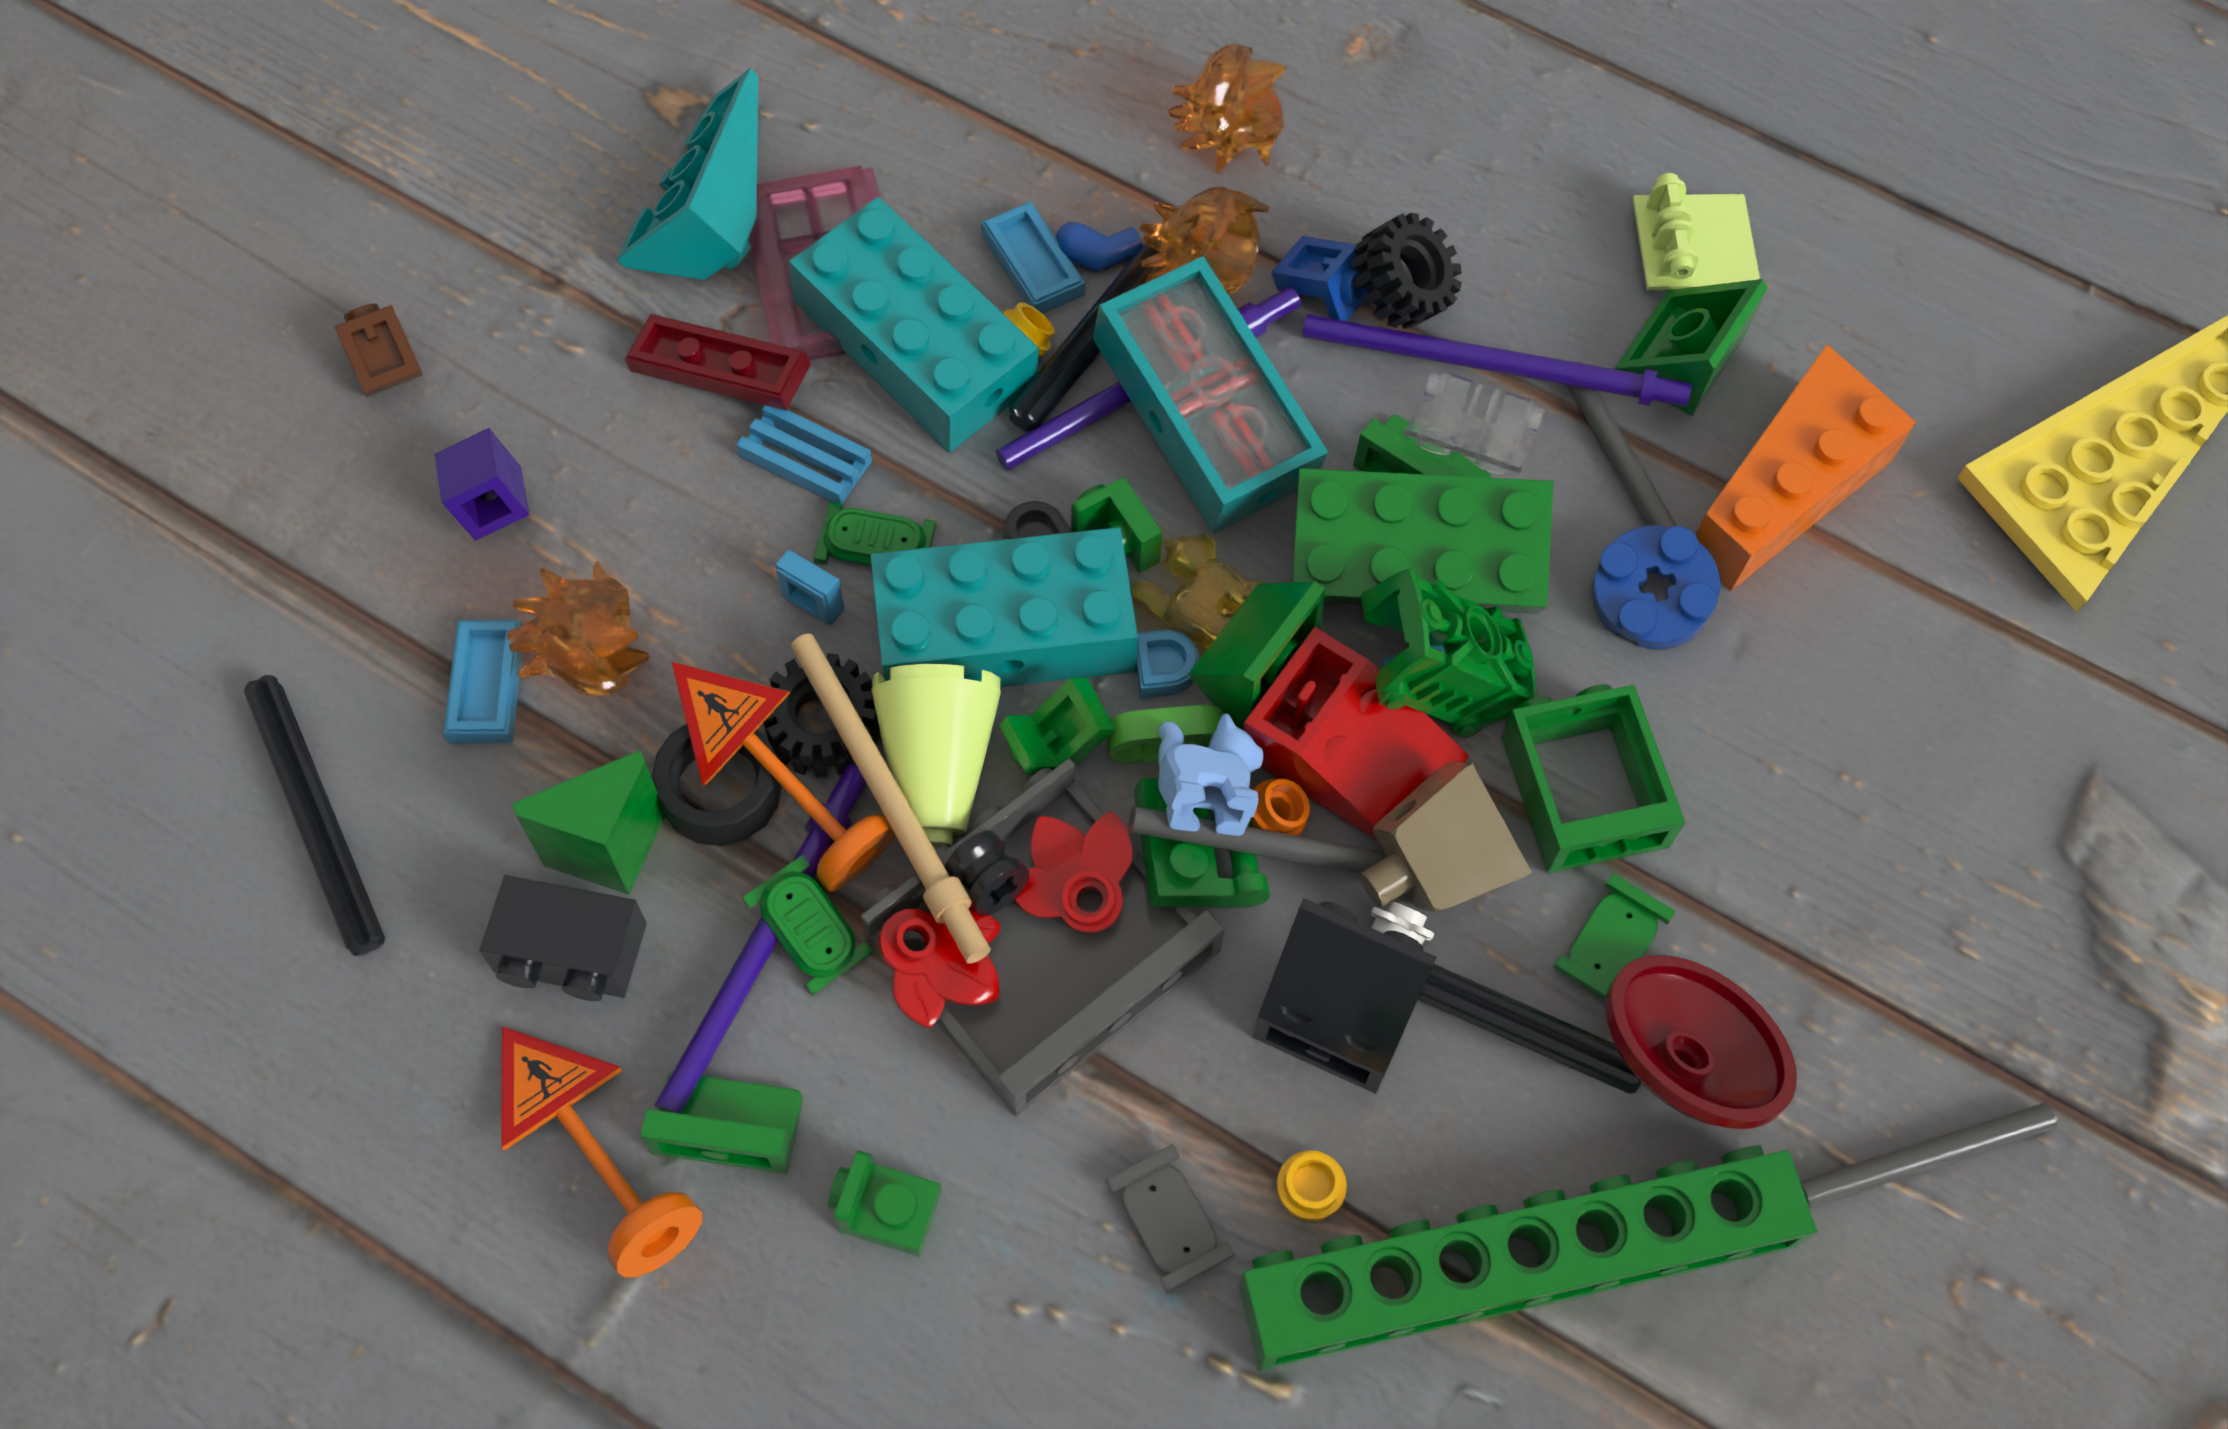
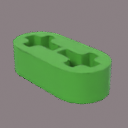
M1192 705L1135 710L1115 715L1110 719L1116 730L1107 737L1109 757L1116 762L1124 764L1159 762V747L1162 740L1158 732L1160 726L1166 721L1174 722L1181 729L1184 736L1183 744H1194L1208 748L1222 715L1225 714L1224 710L1212 705Z

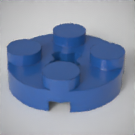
M1661 525L1643 526L1622 534L1603 550L1592 584L1594 607L1605 627L1615 635L1620 633L1626 639L1636 641V646L1651 650L1673 648L1694 638L1712 616L1720 593L1719 571L1712 555L1705 546L1698 542L1696 535L1690 529L1682 526L1670 528ZM1658 574L1660 578H1665L1671 583L1672 586L1666 590L1665 600L1656 601L1654 594L1651 592L1642 594L1639 586L1646 583L1647 575Z

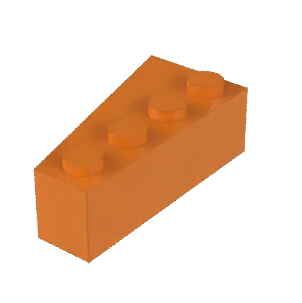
M1828 344L1709 508L1695 534L1698 542L1705 546L1712 555L1719 571L1720 582L1730 591L1735 589L1892 462L1917 423Z

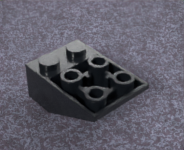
M1303 898L1258 1014L1252 1038L1376 1094L1437 957L1423 951V946L1417 940L1397 931L1382 933L1359 923L1357 917L1341 905L1332 902L1316 904Z

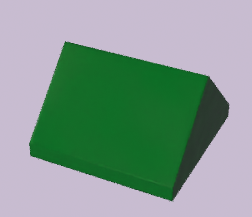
M1763 279L1668 290L1614 369L1644 374L1645 369L1656 370L1657 377L1692 383L1687 407L1670 405L1693 416L1744 339L1768 289Z
M1317 582L1258 583L1189 672L1190 678L1212 704L1224 710L1225 714H1229L1236 727L1243 730L1245 720L1312 629L1316 627L1321 630L1326 588Z
M640 750L511 804L516 817L545 867L628 895L665 818L657 799L658 792Z

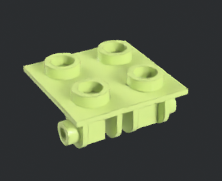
M1665 173L1656 179L1650 195H1633V207L1647 290H1674L1760 279L1744 194L1686 195L1685 183L1678 179L1676 174Z

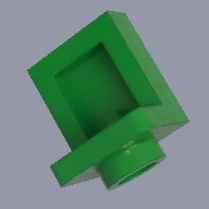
M1070 677L1033 714L1008 715L1000 723V728L1010 744V752L1013 758L1029 775H1034L1047 767L1053 771L1067 759H1070L1076 767L1116 730L1088 679L1081 677Z

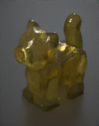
M1200 533L1196 536H1180L1176 540L1166 538L1164 546L1167 551V557L1162 561L1161 565L1166 571L1187 582L1172 597H1168L1158 585L1149 581H1137L1131 588V594L1135 599L1145 602L1150 610L1168 624L1172 630L1186 635L1194 643L1202 644L1208 649L1232 618L1224 616L1226 614L1234 615L1258 583L1265 582L1260 579L1247 580L1232 566L1218 561L1215 554L1216 543L1207 534Z

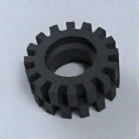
M1403 213L1364 235L1362 241L1357 243L1354 252L1359 256L1352 259V269L1361 271V275L1353 279L1355 287H1365L1367 292L1365 296L1361 297V300L1365 306L1374 303L1377 307L1373 315L1379 320L1388 316V326L1394 328L1402 325L1403 329L1411 328L1447 310V307L1453 305L1457 300L1454 294L1461 290L1462 282L1454 279L1455 276L1462 273L1460 263L1451 262V257L1457 254L1454 245L1446 248L1442 241L1447 237V234L1442 228L1432 232L1434 221L1427 217L1419 221V214L1409 213L1406 216ZM1401 260H1402V261L1405 263V265L1408 267V269H1409V271H1410V273H1411L1413 282H1412V281L1408 278V276L1406 275V273H1405V271H1404V269H1403V267H1402Z
M827 653L829 664L876 745L878 742L876 731H880L872 695L873 686L871 678L866 671L860 675L858 664L848 659L842 667L838 654ZM794 658L785 663L786 677H783L776 671L769 679L771 687L791 693L764 721L768 741L772 745L773 750H776L778 759L785 766L792 761L794 772L805 776L807 768L810 766L813 767L816 778H827L826 767L835 765L837 774L841 775L847 766V761L852 756L837 729L835 728L824 733H811L804 730L797 722V716L801 707L819 697L803 668H799Z

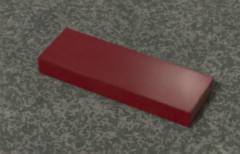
M654 314L649 315L625 357L631 372L786 411L811 365L806 351Z

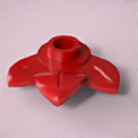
M1109 811L1101 816L1090 827L1087 834L1084 835L1079 829L1064 821L1047 816L1037 818L1031 839V853L1035 867L1028 868L1029 879L1024 889L1015 898L1016 902L1023 910L1037 918L1062 917L1068 926L1081 933H1099L1108 929L1117 921L1121 914L1123 893L1119 883L1128 872L1133 861L1132 844L1123 822L1114 812ZM1088 890L1098 891L1103 897L1100 908L1094 912H1085L1079 908V898Z
M970 906L968 910L989 944L999 933L1000 925L991 915H980ZM904 909L890 916L882 926L878 937V948L885 964L894 971L893 998L902 1013L915 1023L927 1029L931 1028L940 1017L945 1001L977 1006L994 1003L999 998V979L990 957L987 955L975 963H967L945 923H937L932 914L919 909ZM915 931L919 933L924 940V949L922 951H912L907 948L903 941L904 932Z

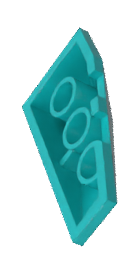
M751 68L712 98L684 143L689 150L678 160L672 169L666 171L658 184L666 192L659 199L653 211L648 207L642 209L633 223L616 260L623 267L705 280L723 267H726L728 270L733 269L748 254L751 243L747 240L757 218L758 75Z

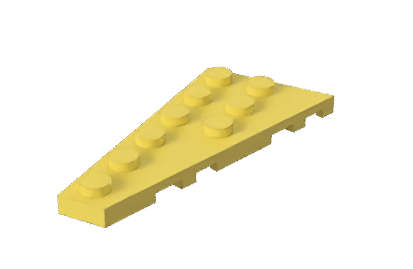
M2228 315L1965 465L1958 475L1957 479L2076 613L2088 601L2100 582L2114 566L2140 528L2146 523L2227 413Z

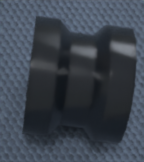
M985 830L965 840L955 849L945 865V869L950 877L959 878L963 887L969 893L968 896L972 901L971 906L980 915H991L1009 905L1021 893L1029 879V870L1018 858H1010L1005 854V843L993 831Z

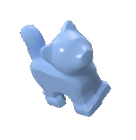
M1229 714L1222 715L1208 748L1194 744H1183L1184 736L1181 729L1174 722H1164L1158 732L1162 740L1159 747L1158 761L1160 771L1158 788L1167 804L1166 812L1169 826L1173 830L1196 832L1199 830L1200 824L1198 817L1193 813V809L1199 807L1213 810L1217 834L1243 835L1250 818L1255 815L1259 801L1257 791L1250 789L1249 785L1250 773L1259 769L1262 765V748L1256 745L1246 731L1235 726Z

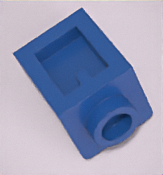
M1302 236L1271 272L1277 289L1282 291L1290 286L1297 294L1324 298L1330 318L1348 321L1363 303L1361 297L1367 294L1365 287L1356 288L1353 280L1361 275V271L1352 269V259L1359 256L1354 252L1356 244Z

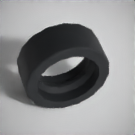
M687 723L671 733L656 754L652 772L653 782L658 792L657 799L664 816L679 834L698 844L724 846L744 841L764 828L778 808L782 786L742 746L737 752L750 760L754 765L756 773L755 786L748 797L732 808L716 812L696 810L690 807L681 796L679 787L681 775L687 766L696 760ZM757 729L754 734L773 752L772 745Z

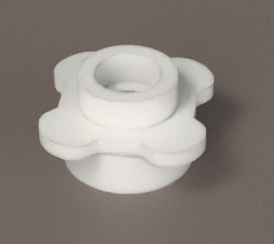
M1391 901L1386 911L1373 907L1370 916L1375 918L1372 928L1379 932H1401L1414 938L1421 945H1423L1424 940L1431 942L1435 933L1423 928L1427 916L1409 907Z

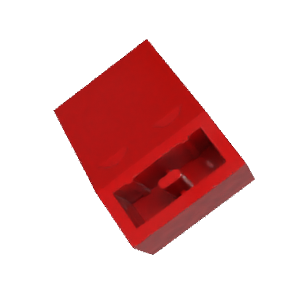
M1314 627L1245 720L1243 730L1252 737L1256 745L1262 748L1263 760L1260 768L1278 779H1287L1295 782L1303 789L1308 798L1377 840L1373 832L1377 822L1447 762L1465 763L1469 755L1425 713L1406 705L1399 709H1388L1380 705L1375 676L1380 669L1366 657Z

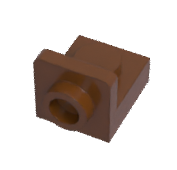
M373 303L355 308L344 315L345 323L334 326L366 397L423 376L392 305L380 309L378 304Z

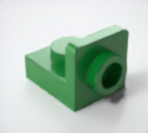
M1125 477L1107 486L1100 484L1087 489L1071 505V530L1073 532L1121 527L1125 555L1128 556L1139 573L1160 563L1163 532Z
M857 1150L851 1168L843 1166L839 1168L831 1187L828 1207L836 1210L834 1219L840 1233L920 1257L942 1189L940 1183L874 1164L871 1154Z

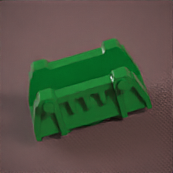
M1411 569L1391 575L1377 586L1361 593L1365 621L1375 626L1386 625L1403 632L1405 643L1409 645V648L1403 650L1382 667L1375 676L1380 705L1388 709H1399L1406 705L1449 722L1452 732L1460 737H1470L1480 732L1483 727L1508 718L1512 709H1515L1519 704L1537 697L1533 655L1520 619L1510 620L1503 617L1501 609L1497 606L1486 609L1451 593L1444 586L1443 582L1438 579L1429 582L1416 577L1414 570ZM1430 644L1433 646L1442 645L1445 653L1430 647Z

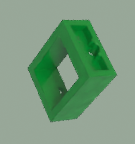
M1607 684L1595 685L1582 690L1575 697L1552 701L1549 697H1536L1512 709L1501 738L1547 874L1670 848L1686 822L1634 684L1614 689ZM1610 729L1638 807L1561 823L1535 744Z

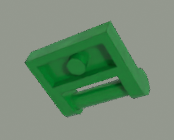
M1140 778L1134 789L1136 807L1166 812L1167 804L1159 791L1158 778ZM1195 807L1193 809V813L1198 818L1209 820L1206 808ZM1249 821L1247 827H1251V822H1250V821ZM1140 834L1151 907H1253L1265 903L1270 897L1267 877L1259 873L1257 856L1254 854L1229 850L1233 878H1218L1213 847Z

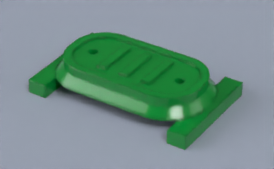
M830 501L813 557L814 563L826 565L830 553L841 560L872 566L870 554L931 548L937 524L936 521L924 519L921 528L917 523L905 517L858 508L843 509L842 503Z
M801 855L742 897L749 909L760 902L763 919L796 965L806 974L814 976L812 980L805 984L809 992L814 995L870 954L872 950L866 941L855 947L853 931L815 879L801 873L810 866L805 857ZM786 895H791V899H787ZM827 948L830 949V954L826 953Z
M1614 873L1606 882L1605 887L1615 893L1608 894L1600 900L1572 944L1569 958L1561 954L1553 968L1604 1000L1606 999L1610 984L1621 969L1645 954L1656 936L1658 929L1657 919L1668 925L1676 912Z

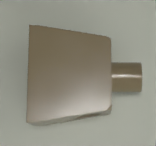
M1447 762L1375 824L1373 832L1386 858L1360 873L1359 878L1364 890L1379 908L1406 892L1411 902L1417 908L1438 912L1524 878L1532 873L1474 765L1472 763Z

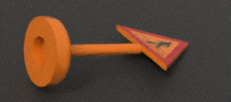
M672 662L702 786H706L733 755L744 746L835 841L823 854L816 872L818 880L828 891L835 892L842 889L880 857L896 836L885 816L880 814L869 815L846 830L754 734L791 692Z
M502 1026L501 1148L503 1152L556 1116L628 1213L614 1229L607 1245L608 1259L617 1273L624 1278L639 1277L653 1272L671 1261L696 1236L703 1222L701 1209L689 1196L682 1192H666L642 1202L571 1107L577 1101L622 1072L621 1067Z

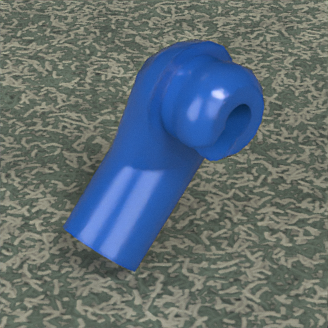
M1067 222L1059 228L1056 234V239L1062 252L1070 260L1092 271H1102L1131 259L1143 246L1141 237L1134 227L1107 237L1085 224Z

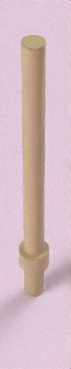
M808 633L797 637L791 643V649L926 889L923 899L937 923H945L967 963H975L983 959L990 953L991 949L968 910L972 901L959 878L950 877L814 635Z

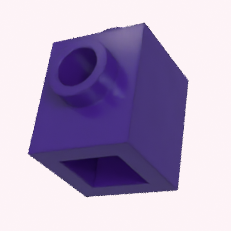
M490 428L435 453L441 502L475 541L530 515L521 466Z

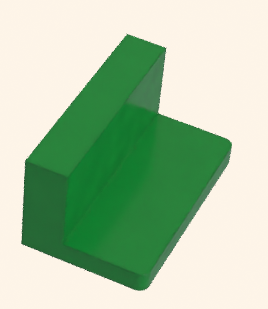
M1392 415L1385 424L1375 418L1372 419L1360 434L1353 463L1354 467L1365 472L1490 478V473L1398 415Z
M672 1072L668 1074V1076H667V1078H666V1083H667L668 1079L670 1078ZM702 1076L681 1114L647 1109L640 1137L653 1155L788 1174L803 1098L801 1092L796 1089Z

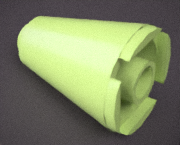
M915 664L890 668L889 681H886L877 672L873 675L872 695L887 766L933 848H938L944 844H948L951 847L953 846V837L964 835L967 831L1001 695L1000 678L992 672L982 670V682L964 679V666L951 664Z

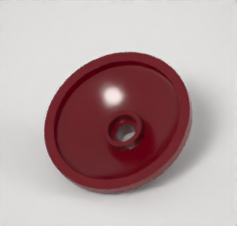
M1651 955L1628 963L1610 984L1605 999V1013L1614 1044L1629 1070L1662 1102L1697 1121L1733 1129H1752L1766 1125L1776 1119L1790 1104L1796 1090L1797 1072L1794 1057L1786 1038L1766 1010L1733 981L1709 967L1688 959L1667 955Z

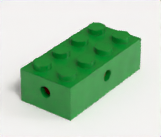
M1299 468L1292 582L1315 581L1326 588L1324 603L1362 605L1361 593L1365 590L1377 586L1391 575L1411 569L1414 570L1416 577L1427 582L1438 579L1443 582L1444 586L1451 593L1486 609L1497 606L1502 612L1538 614L1547 608L1554 481Z

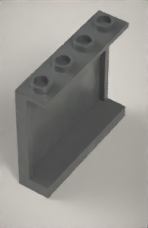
M1067 759L1053 771L1047 767L1035 773L1022 787L1020 796L1004 808L998 805L989 808L972 824L970 828L971 833L952 847L944 844L936 848L935 851L945 867L949 857L965 840L985 830L993 831L1005 843V854L1010 858H1018L1028 869L1035 867L1032 860L1031 839L1037 818L1047 816L1064 821L1086 835L1090 827L1104 813L1075 782V764L1070 759ZM1133 845L1131 867L1119 883L1123 893V908L1119 918L1111 927L1099 933H1081L1068 926L1062 917L1037 918L1030 915L1014 899L1000 911L991 914L1001 928L997 936L988 944L991 949L988 956L997 971L999 979V998L994 1003L977 1006L945 1001L944 1009L936 1021L1016 1117L1221 951L1225 929L1208 910L1197 916L1190 907H1151L1144 858ZM917 873L900 886L890 884L881 889L871 898L866 906V912L861 915L865 937L879 955V933L890 916L904 909H919L931 914L923 899L926 889ZM1095 890L1084 892L1079 898V908L1085 912L1096 911L1102 904V894ZM915 931L904 932L903 941L907 948L912 951H922L924 949V940L919 933Z

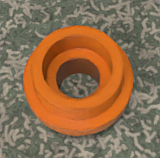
M1268 779L1252 789L1257 791L1259 799L1255 815L1250 818L1254 828L1297 836L1301 834L1309 817L1310 804L1306 793L1299 785L1287 779Z

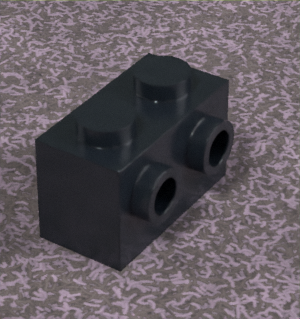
M504 875L479 951L494 973H496V978L512 986L535 988L537 981L562 986L561 989L566 994L587 1001H600L603 994L625 998L647 923L637 901L634 899Z

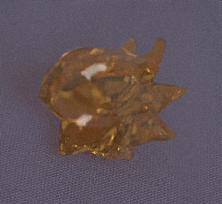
M1236 43L1226 45L1211 53L1193 84L1173 86L1172 94L1180 96L1188 102L1168 109L1169 116L1181 119V121L1174 124L1177 132L1196 133V135L1181 143L1183 151L1216 145V173L1218 174L1236 155L1251 147H1256L1261 160L1268 166L1270 163V150L1277 141L1284 126L1282 106L1272 88V84L1285 73L1286 66L1266 60L1250 59V56L1253 55L1252 47Z
M1223 186L1210 187L1193 196L1183 205L1174 206L1162 202L1155 203L1154 209L1165 222L1155 224L1142 222L1139 226V230L1148 234L1143 236V242L1161 252L1142 260V267L1165 266L1146 278V283L1204 256L1227 294L1231 295L1248 283L1254 273L1260 233L1253 212L1267 213L1269 206L1240 191L1229 190Z
M599 561L595 562L592 580H569L559 577L544 567L541 568L540 573L548 596L513 599L512 601L513 607L517 610L537 616L528 623L508 631V640L513 641L509 644L510 651L537 652L517 674L522 679L541 674L550 675L579 694L596 697L611 695L629 684L628 677L625 674L647 662L650 657L647 652L627 646L638 638L637 630L629 627L630 603L628 589L619 581L606 575Z

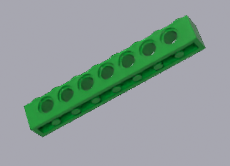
M1755 1145L1731 1151L1721 1157L1723 1164L1698 1169L1695 1160L1673 1163L1658 1169L1655 1172L1657 1179L1632 1184L1630 1175L1606 1178L1589 1186L1591 1194L1566 1199L1563 1190L1539 1193L1523 1200L1524 1209L1502 1214L1498 1213L1496 1205L1475 1207L1457 1214V1224L1431 1229L1429 1220L1404 1223L1388 1231L1390 1239L1363 1244L1360 1235L1340 1237L1323 1243L1320 1246L1322 1254L1295 1260L1293 1251L1290 1250L1269 1253L1252 1260L1253 1269L1243 1272L1239 1283V1290L1259 1370H1264L1796 1248L1816 1234L1818 1230L1789 1149L1764 1155L1762 1146ZM1711 1193L1723 1194L1733 1201L1738 1212L1737 1221L1726 1220L1716 1213L1711 1203ZM1644 1208H1656L1666 1214L1672 1225V1236L1665 1237L1654 1233L1645 1222ZM1587 1222L1598 1227L1605 1237L1606 1250L1604 1252H1595L1587 1249L1578 1239L1576 1233L1577 1223ZM1521 1237L1533 1243L1539 1253V1266L1530 1268L1518 1264L1509 1252L1508 1239ZM1454 1252L1465 1257L1473 1271L1472 1281L1457 1283L1446 1277L1440 1267V1255ZM1380 1267L1396 1271L1404 1281L1405 1295L1397 1299L1381 1296L1372 1286L1370 1272ZM1309 1283H1322L1328 1286L1336 1296L1337 1310L1326 1315L1310 1311L1302 1301L1301 1288Z

